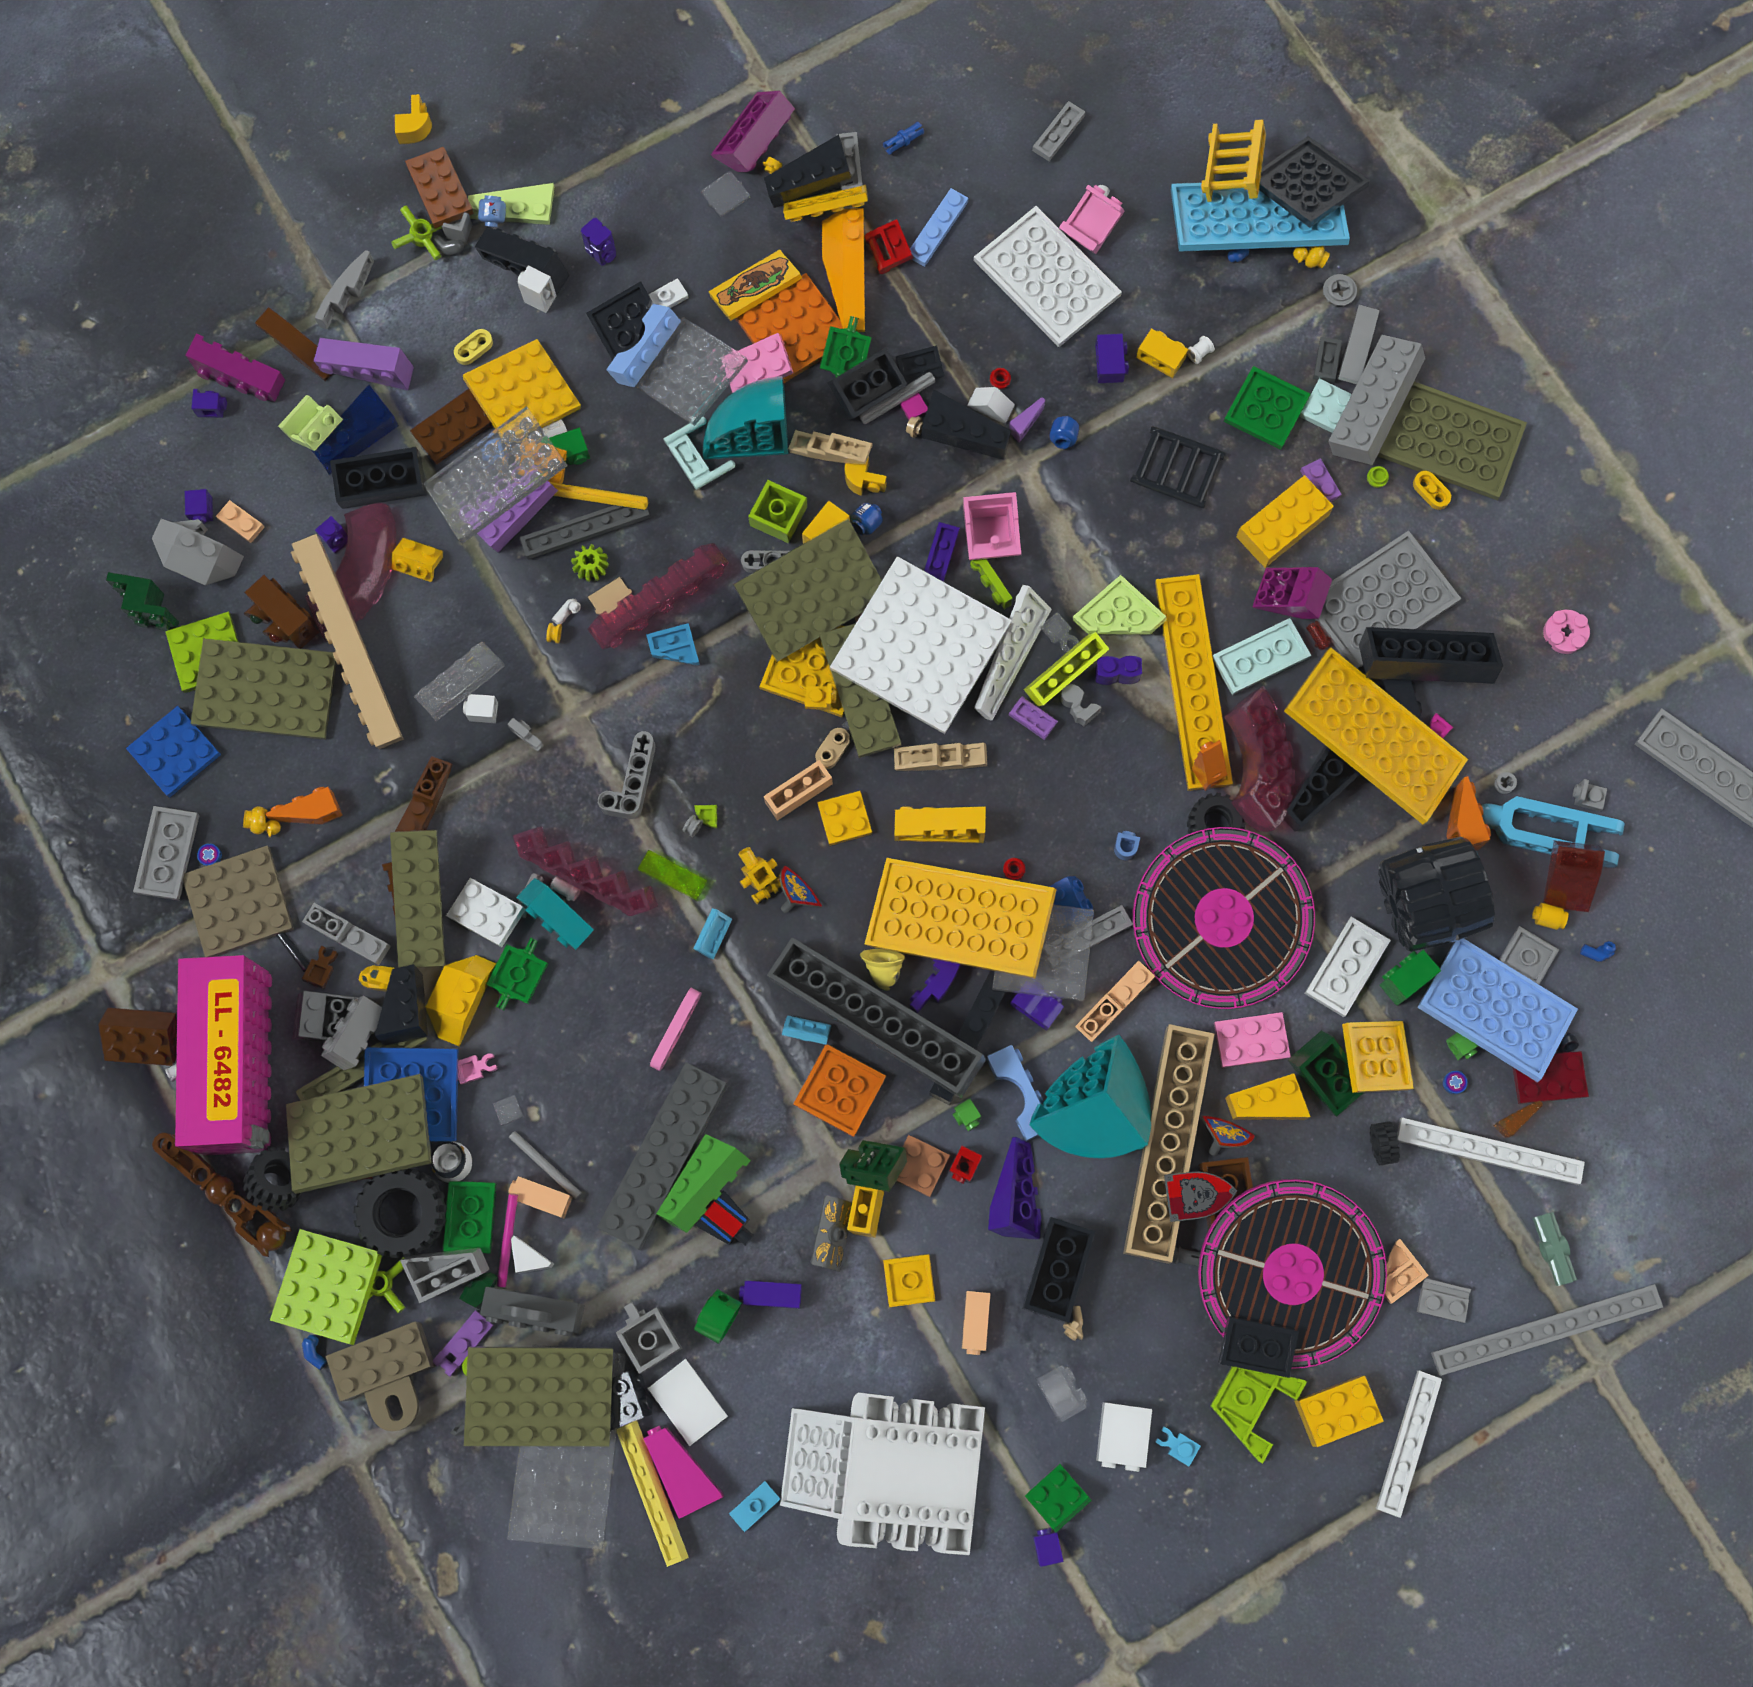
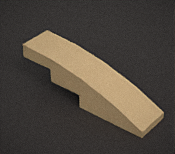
M795 430L788 450L793 454L826 461L866 464L872 443L831 433V436L818 432L809 434Z
M934 743L894 748L895 770H947L987 766L986 744L962 745L961 743L938 745Z

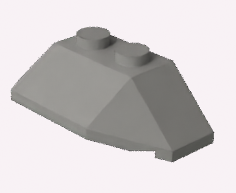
M164 519L160 520L152 537L163 567L205 586L234 577L244 558L243 555L224 544Z

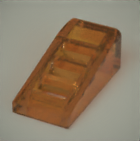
M1540 1100L1535 1101L1496 1122L1493 1126L1505 1138L1511 1137L1543 1106V1103Z

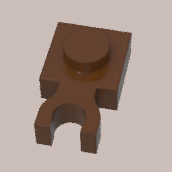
M321 946L319 949L318 960L311 959L302 977L304 982L325 989L334 970L330 964L338 956L337 951L333 950L329 957H325L326 948L324 946Z

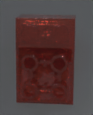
M1554 840L1543 903L1567 910L1589 912L1601 876L1605 851L1596 845Z

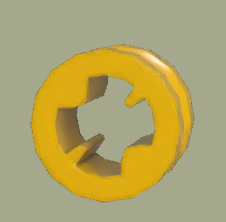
M549 623L546 636L547 642L552 640L557 644L560 642L561 624L554 626L553 623Z

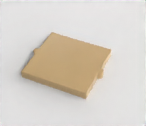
M620 577L588 596V599L596 609V614L601 616L607 626L639 607V604L631 594L632 590L626 587Z

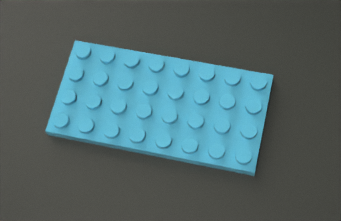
M1202 183L1171 184L1179 251L1349 245L1350 237L1344 205L1309 228L1260 190L1258 198L1249 199L1248 190H1244V188L1213 190L1212 202H1207L1206 194L1202 193Z

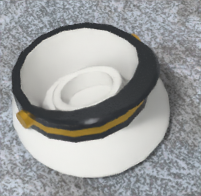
M455 1141L443 1142L432 1152V1170L444 1182L461 1181L470 1173L472 1168L471 1154L461 1143Z

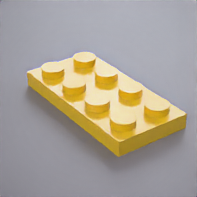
M866 185L784 203L783 213L785 220L790 219L791 222L803 219L802 216L811 214V217L822 215L823 211L827 210L838 212L843 210L844 206L852 205V207L863 206L864 202L868 201Z

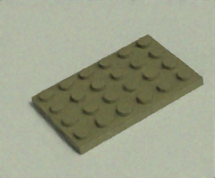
M1414 381L1377 456L1418 472L1429 471L1440 480L1498 501L1527 422Z
M845 519L733 585L772 655L778 662L819 638V634L829 632L862 613L882 580L849 519Z
M203 638L191 725L326 740L336 669V660L333 652Z
M421 1074L286 1104L292 1191L295 1194L431 1163L424 1083Z
M468 1347L464 1446H610L613 1348Z

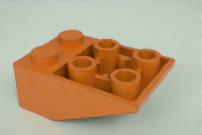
M1466 776L1454 788L1446 836L1447 839L1467 838L1474 849L1479 850L1490 840L1491 831L1489 826L1484 823L1482 817L1483 808L1480 803H1477L1475 785Z

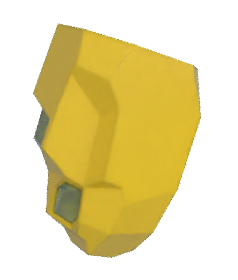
M372 965L366 967L360 973L358 980L367 988L386 992L390 975L394 968Z

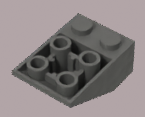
M310 991L300 992L297 994L292 1039L325 1042L329 1037H333L337 1031L334 1029L337 1022L342 1017L345 1019L349 1012L347 1010L348 1005L354 998L357 999L358 997Z

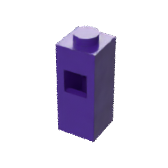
M745 1281L744 1286L740 1285L739 1300H743V1305L800 1309L802 1285Z

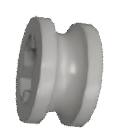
M1509 772L1500 774L1494 782L1495 789L1501 794L1510 793L1517 785L1516 777ZM1508 779L1510 781L1508 784H1511V786L1503 787V782H1500V780Z
M692 815L685 823L683 832H689V836L694 837L701 828L703 820H697L696 816Z

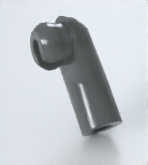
M437 235L433 239V243L445 255L458 254L465 247L461 240L445 241L441 235Z

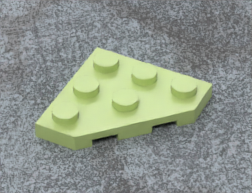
M1120 575L1073 616V621L1087 634L1094 632L1097 634H1152L1166 621V616Z

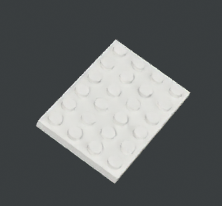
M1037 206L974 256L975 263L1058 347L1118 299L1122 293Z

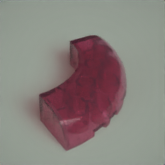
M384 503L370 504L344 514L348 529L347 547L335 575L355 623L359 619L362 620L373 604L375 605L384 592L383 589L393 572L392 552L397 547L396 528L391 509ZM307 594L305 598L315 623L325 642H328L324 634L327 631L325 623L321 624L316 615V612L319 611L317 604H312Z
M1264 686L1239 702L1225 716V719L1237 738L1243 761L1241 787L1231 803L1252 828L1262 832H1270L1277 829L1287 814L1286 808L1293 797L1291 795V786L1295 785V769H1292L1291 758L1294 757L1291 741L1286 739L1285 723L1280 722L1276 714L1278 708Z

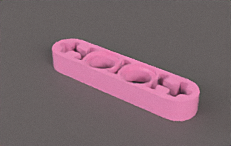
M693 988L688 990L650 1062V1067L658 1071L663 1069L698 1004L701 992Z

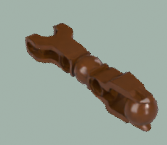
M160 1133L154 1138L152 1147L155 1152L179 1170L191 1182L201 1185L200 1189L205 1191L209 1202L224 1208L226 1213L236 1223L235 1231L253 1245L262 1256L269 1257V1251H275L282 1247L286 1239V1232H292L288 1224L280 1220L274 1212H271V1209L268 1208L267 1211L261 1210L263 1206L258 1205L256 1207L246 1197L238 1195L240 1192L235 1190L231 1179L216 1173L214 1168L199 1154L175 1147V1135ZM202 1169H206L208 1173L204 1181H200L198 1178V1174ZM236 1199H239L242 1203V1207L238 1212H235L232 1208V1204ZM256 1212H261L270 1222L261 1225L255 1237L246 1226L248 1221L253 1220Z

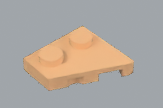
M1401 1239L1395 1241L1386 1261L1387 1281L1384 1297L1392 1304L1429 1276Z

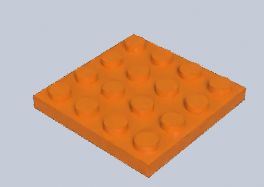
M807 273L801 276V280L736 318L753 344L776 333L781 335L793 370V374L783 378L784 383L822 360L830 326L843 329L840 319Z

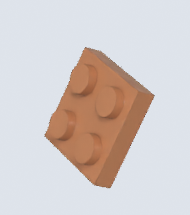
M908 1135L903 1145L906 1150L907 1163L896 1181L930 1197L950 1155Z

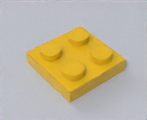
M860 791L817 802L829 846L872 834Z

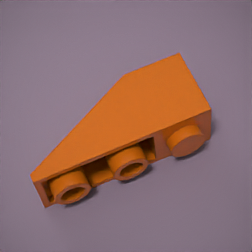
M1220 740L1215 743L1210 741L1201 746V751L1197 753L1198 756L1191 768L1205 791L1223 782L1227 777Z
M329 787L316 788L307 796H297L291 800L292 802L286 805H276L271 808V811L265 813L270 820L307 824H324L343 816L335 795Z

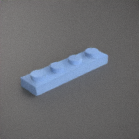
M950 188L911 246L910 250L914 257L911 260L924 267L926 266L967 205L968 197Z

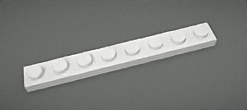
M1401 1118L1399 1122L1397 1140L1401 1143L1581 1185L1585 1163L1583 1161L1410 1119Z

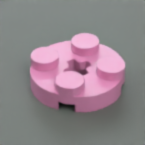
M1573 610L1556 611L1547 620L1543 633L1546 642H1549L1554 651L1562 654H1572L1581 649L1588 641L1590 628L1586 616ZM1568 627L1572 633L1567 637L1561 629Z

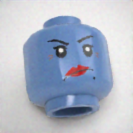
M485 195V198L479 201L478 219L485 222L486 227L498 228V224L505 222L506 203L501 201V197Z

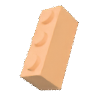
M818 760L764 796L765 804L778 821L833 785L832 777L821 761Z

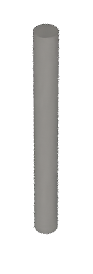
M516 1131L509 1136L520 1149L574 1199L581 1195V1191Z

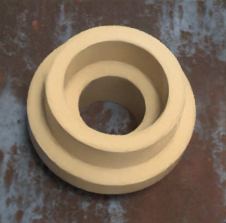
M919 416L910 418L906 432L911 437L915 438L917 435H921L922 418Z

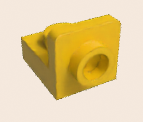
M828 683L827 686L806 685L805 709L831 710L832 703H836L837 690H833L832 683Z

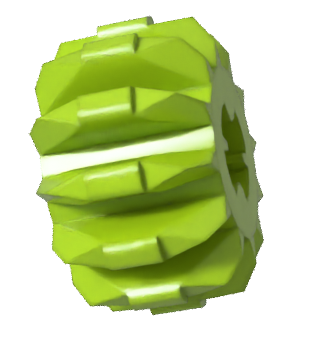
M592 544L589 546V549L582 545V552L575 551L576 558L571 560L574 565L572 569L574 573H578L579 579L585 577L586 581L590 582L591 577H594L598 581V574L605 576L606 572L604 569L609 567L606 561L608 559L607 554L602 553L603 550L600 547L595 549Z

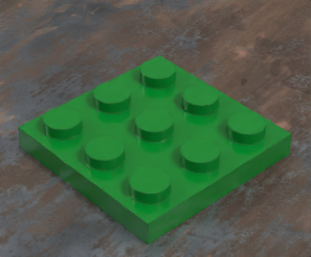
M1253 366L1223 422L1281 450L1307 403L1310 393Z

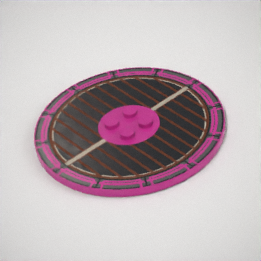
M1217 827L1196 831L1181 837L1167 846L1155 857L1142 876L1133 906V929L1136 944L1142 959L1148 969L1156 976L1155 978L1180 998L1197 1005L1217 1009H1232L1253 1005L1281 990L1296 975L1304 963L1311 947L1315 928V909L1311 890L1304 874L1293 858L1268 838L1255 832L1232 827Z
M1281 1179L1260 1184L1245 1191L1219 1213L1202 1245L1198 1279L1205 1310L1213 1325L1223 1337L1228 1316L1297 1329L1299 1334L1291 1368L1296 1369L1313 1367L1329 1362L1347 1352L1360 1341L1372 1326L1381 1308L1386 1290L1387 1266L1384 1249L1375 1227L1362 1209L1352 1200L1337 1190L1318 1182L1301 1179Z

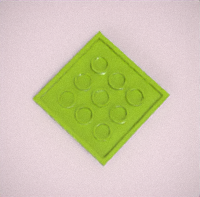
M299 1229L270 1321L354 1345L382 1255L377 1254L376 1250Z

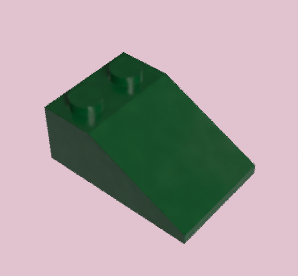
M1322 1030L1288 1059V1062L1297 1074L1336 1117L1364 1093H1352L1347 1055L1335 1038Z

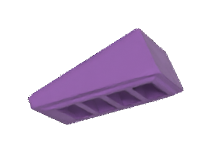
M1043 397L1010 421L1009 430H1011V435L1018 442L1024 438L1044 410L1045 399Z

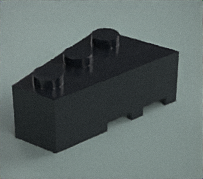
M414 964L392 969L375 1037L384 1046L428 1036L423 974Z

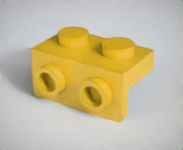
M402 538L392 552V569L432 582L434 579V569L442 560L443 551Z

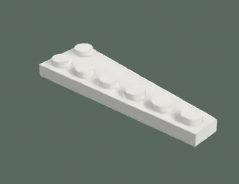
M1023 585L1016 596V603L1009 618L1012 620V623L999 643L974 707L987 720H993L1052 610L1030 586Z

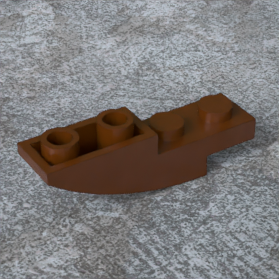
M431 756L412 792L413 798L395 832L427 829L446 786L452 768L451 763Z

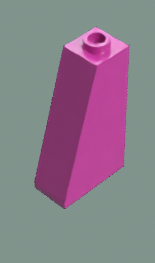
M659 1425L647 1431L649 1436L643 1439L679 1519L724 1497L719 1487L668 1428L661 1429Z

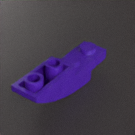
M933 959L935 962L933 969L938 974L932 973L925 981L927 986L922 992L917 990L910 998L912 1002L910 1009L918 1013L931 997L939 1003L952 985L961 964Z

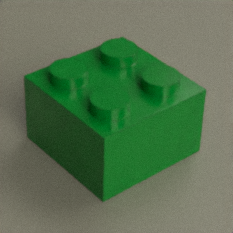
M1424 949L1418 954L1413 951L1399 963L1402 966L1401 968L1396 965L1382 976L1384 981L1379 986L1394 1004L1398 1006L1441 972V970Z

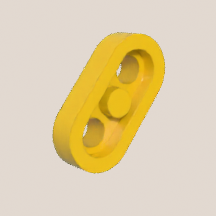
M1421 471L1416 475L1413 480V487L1432 508L1437 510L1446 508L1451 501L1450 491L1429 471ZM1420 482H1425L1427 486H1422ZM1439 497L1442 502H1437L1435 498Z

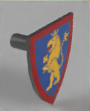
M784 866L780 872V883L787 901L781 906V910L784 913H788L794 905L821 908L820 901L808 884L794 871Z
M1201 1116V1119L1214 1138V1142L1208 1151L1212 1156H1217L1221 1147H1245L1255 1137L1254 1134L1232 1122L1216 1117Z

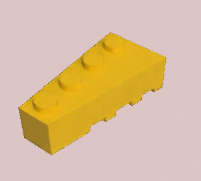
M900 807V809L895 810L894 841L984 843L986 807H925L922 809Z

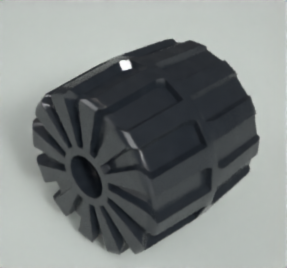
M1457 837L1422 845L1383 859L1380 862L1378 875L1380 877L1381 893L1386 897L1384 905L1387 914L1393 913L1391 925L1394 932H1398L1399 942L1403 947H1406L1407 951L1412 952L1458 941L1493 926L1495 910L1489 880L1477 851L1467 838Z

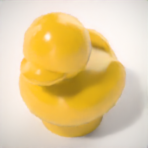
M1309 246V250L1305 247H1296L1293 256L1298 260V263L1305 260V265L1308 268H1315L1317 266L1322 269L1330 253L1325 251L1324 246Z
M257 806L251 811L245 810L243 828H249L254 834L258 835L266 831L268 836L271 837L279 833L281 825L277 820L266 822L265 813L268 810L263 807Z

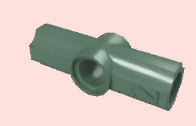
M1554 1212L1534 1217L1533 1221L1541 1241L1539 1243L1540 1252L1543 1259L1549 1264L1556 1286L1576 1281L1577 1278L1569 1258V1244L1566 1238L1561 1235Z

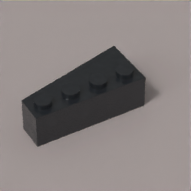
M839 134L764 177L773 208L782 206L787 202L801 200L853 183Z
M487 226L475 245L482 259L504 270L509 267L517 276L522 271H525L528 266L549 275L556 295H558L569 277V273L559 259L556 250L551 247H542L532 240H523L516 234H507L500 228L493 229Z

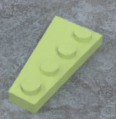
M554 183L468 195V200L474 213L470 215V219H478L479 201L484 199L485 195L501 197V201L506 203V222L550 225Z

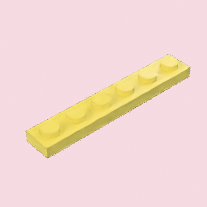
M634 1421L616 1429L667 1567L689 1558L638 1422Z

